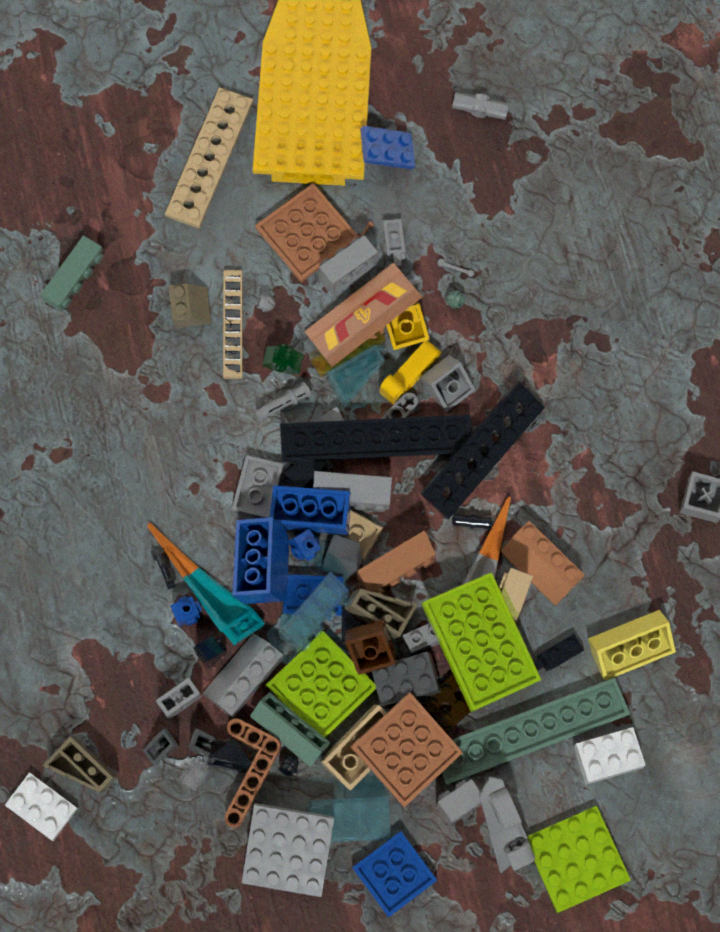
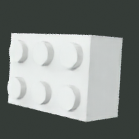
M633 727L576 743L574 746L585 785L639 770L646 766Z

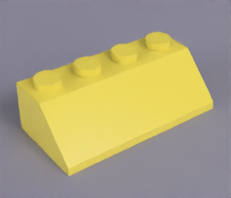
M660 610L588 638L592 655L604 681L676 652L669 621Z

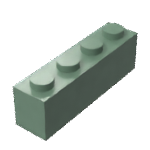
M83 235L40 294L42 300L60 312L64 308H68L72 302L71 298L75 293L80 292L84 280L90 278L95 265L103 260L104 252L102 246Z
M270 692L260 700L250 715L252 719L310 767L314 765L330 745L327 739Z

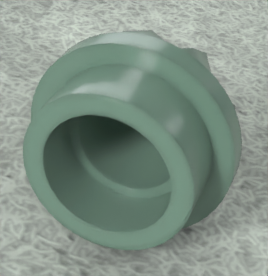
M459 290L449 292L446 296L447 304L453 309H460L465 302V295Z

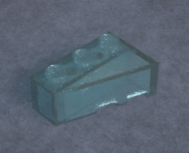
M376 345L326 373L325 378L344 409L384 364L385 360Z

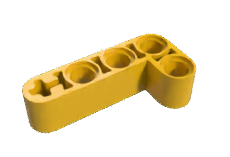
M428 340L424 341L393 376L389 375L383 381L379 393L394 405L441 355V351Z

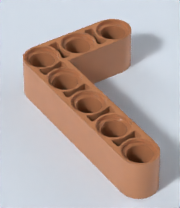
M240 719L230 720L227 725L229 735L233 739L258 751L225 814L226 824L233 829L239 828L243 824L281 750L278 739ZM239 724L242 726V730L240 733L235 734L231 732V727ZM252 733L260 736L256 743L248 740ZM273 742L277 744V749L274 752H269L266 749L268 743ZM260 760H265L268 766L266 769L260 770L257 768V763ZM250 778L258 779L259 783L255 788L247 785ZM241 796H247L249 803L241 806L238 804V799ZM231 814H238L240 819L238 823L231 824L228 820Z

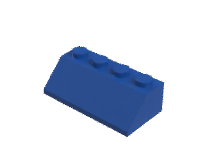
M273 485L269 517L276 519L284 526L285 530L305 531L310 529L311 532L348 535L350 491Z

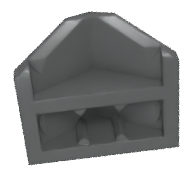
M334 534L321 571L343 577V579L349 578L359 570L362 562L360 544Z

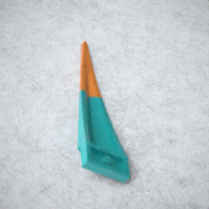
M148 523L149 530L212 621L234 646L263 627L265 623L253 608L233 597L231 592L200 569L151 523Z

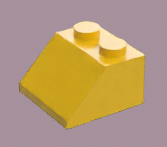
M418 302L414 303L385 326L393 350L430 340Z

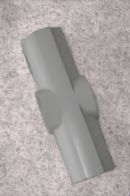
M460 92L455 93L452 108L471 112L475 117L484 118L490 116L503 120L506 119L509 103L491 100L485 94H476L474 96Z

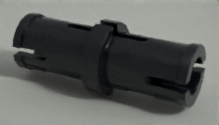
M454 514L453 526L491 530L492 517L475 516V514Z

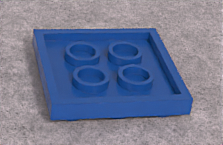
M401 831L352 867L388 918L437 881Z

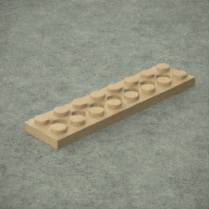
M219 87L167 207L165 217L200 229L252 107L253 99ZM227 107H232L235 109V111L231 114H228L225 112V109ZM226 123L228 127L226 129H219L218 125ZM218 138L221 140V143L213 145L211 141ZM207 154H212L215 157L212 161L204 159ZM206 170L208 174L205 177H200L198 172ZM199 186L201 190L198 193H193L191 188ZM186 202H193L194 207L186 209L184 204Z

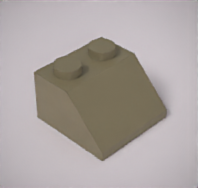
M189 283L168 285L174 328L211 324L207 287Z

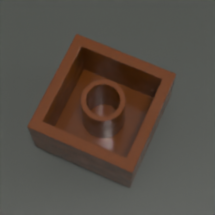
M384 620L346 630L345 643L358 675L396 664V651Z

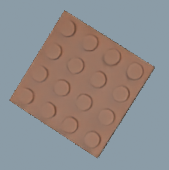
M314 183L255 225V229L300 283L318 271L320 264L325 259H331L339 249L347 248L355 238L359 237Z
M410 692L350 746L403 807L408 805L463 753Z

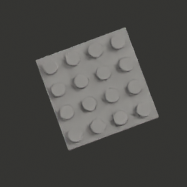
M255 803L242 883L321 897L335 817Z

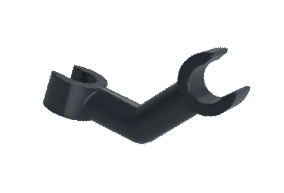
M160 547L161 552L159 554H154L153 550H151L153 559L157 561L169 590L174 588L175 584L164 559V550Z

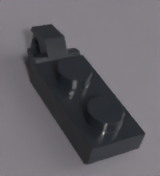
M572 634L538 655L539 661L535 662L534 665L537 671L543 668L546 672L551 671L582 653L584 648L575 634Z

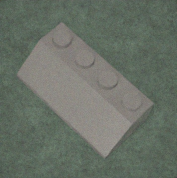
M314 471L313 489L350 491V507H355L357 510H366V508H374V511L384 512L385 509L389 510L392 477Z
M253 633L202 694L233 719L284 659L283 654L270 643Z

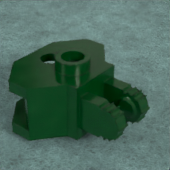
M287 344L267 346L263 367L280 373L300 374L304 354Z

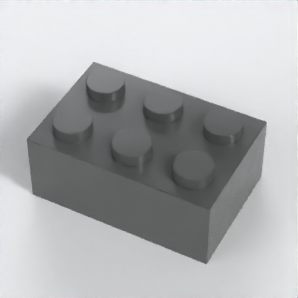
M429 652L396 661L395 665L372 671L381 707L385 709L394 707L409 692L416 700L442 692L432 654Z

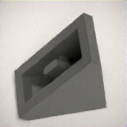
M164 728L143 749V752L155 766L178 749L179 746L167 729Z
M195 729L188 748L191 752L210 758L213 753L224 747L226 743L199 729Z

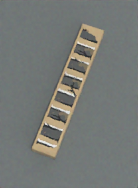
M224 270L223 379H242V270Z

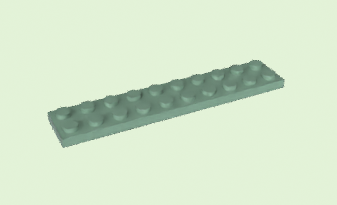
M616 679L607 680L452 739L463 753L441 773L445 785L452 784L629 716L630 712Z

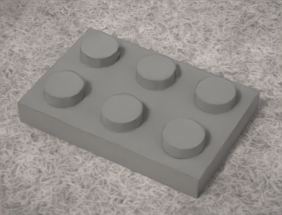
M246 455L232 511L259 518H269L273 485H279L284 465Z

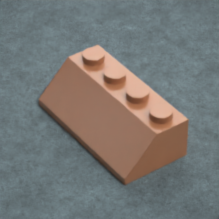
M530 521L500 551L519 571L533 576L531 583L554 606L569 594L585 576Z
M422 531L357 571V580L362 588L367 591L383 594L385 592L384 589L391 586L393 588L400 584L402 578L406 576L410 578L415 575L420 567L426 568L433 564L436 554L426 532Z

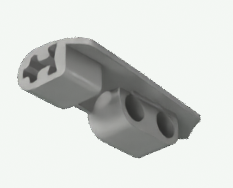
M489 776L479 796L500 873L509 866L515 871L532 863L535 860V854L503 780Z

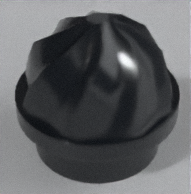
M286 756L279 762L280 766L278 769L284 775L291 777L294 773H297L299 762L295 757Z

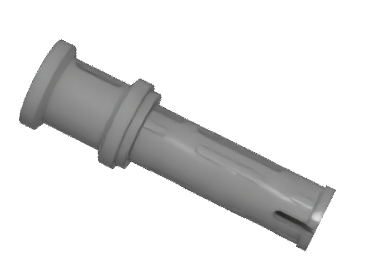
M302 382L300 386L292 390L288 389L285 395L255 409V413L261 421L290 404L296 405L298 401L306 397L310 398L312 396L310 389L305 382Z

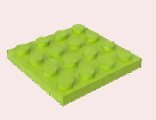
M324 631L266 684V687L283 704L324 738L334 731L376 690V685L365 673L358 675L353 661Z
M597 806L527 836L535 854V866L556 913L631 881Z

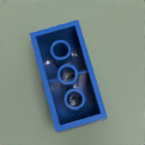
M273 517L236 520L233 597L243 604L282 602L286 598L289 542L284 526Z

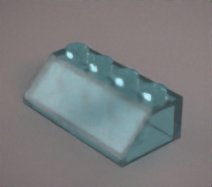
M332 572L324 578L279 631L280 639L297 653L301 650L304 652L311 644L309 640L314 635L317 637L324 628L322 625L326 620L330 622L336 615L335 610L338 606L343 607L349 600V590Z
M389 797L308 800V812L335 817L331 842L390 839Z

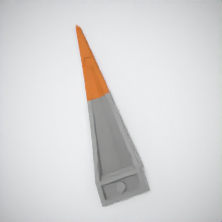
M511 497L506 499L463 584L491 572L495 578Z

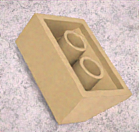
M511 568L509 573H504L499 589L516 623L533 576Z

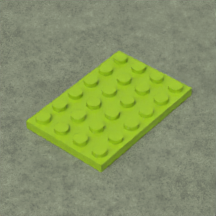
M492 572L421 603L471 712L541 680Z

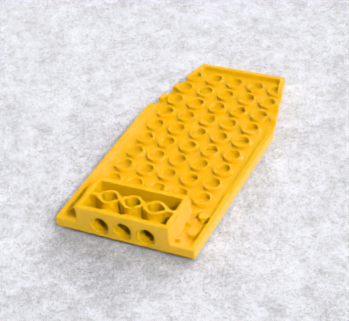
M278 0L262 46L253 174L271 175L272 182L345 186V179L364 180L365 163L363 161L360 129L363 126H367L371 44L361 0Z

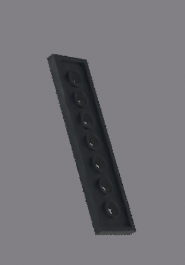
M517 381L420 494L445 519L449 520L545 407L520 381ZM518 403H520L523 407V410L520 414L517 413L515 410V407ZM505 417H509L511 420L509 427H505L503 424ZM493 431H497L499 434L497 441H493L491 438ZM481 445H485L487 448L485 455H481L479 452ZM469 459H473L475 463L474 468L471 470L467 467ZM457 473H460L463 478L459 484L455 481ZM445 487L450 489V495L447 498L442 493Z

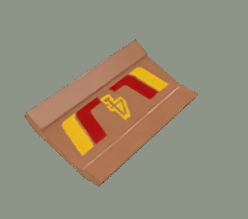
M393 262L304 332L333 367L369 338L376 339L375 333L378 331L383 334L385 326L421 299L422 295Z

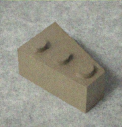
M358 589L353 591L344 609L367 624L384 620L390 638L395 639L401 636L418 604Z
M70 736L43 765L99 793L105 792L118 778L76 736Z

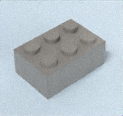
M365 235L361 238H355L347 248L339 249L334 257L331 259L327 258L320 264L319 281L331 296L334 297L377 266L378 251Z

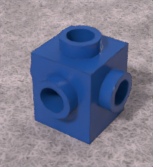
M310 529L288 540L293 556L298 558L299 561L313 559L317 556L316 552L321 549L318 538L312 534Z
M188 596L179 598L177 603L170 605L179 627L185 624L190 626L198 622L197 619L200 618L199 612L202 611L198 600L194 602L193 597L188 598Z

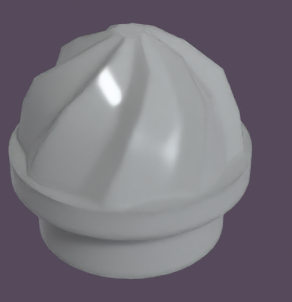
M267 293L259 295L257 309L267 312L275 307V300L271 295Z

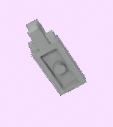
M402 219L383 220L388 261H393L401 270V260L405 259L406 255Z

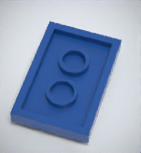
M363 126L360 129L364 163L404 169H413L415 167L412 133Z
M288 575L287 594L283 601V614L342 617L343 577Z

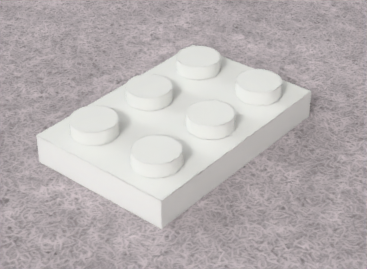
M30 772L5 804L6 807L52 841L56 839L78 809Z

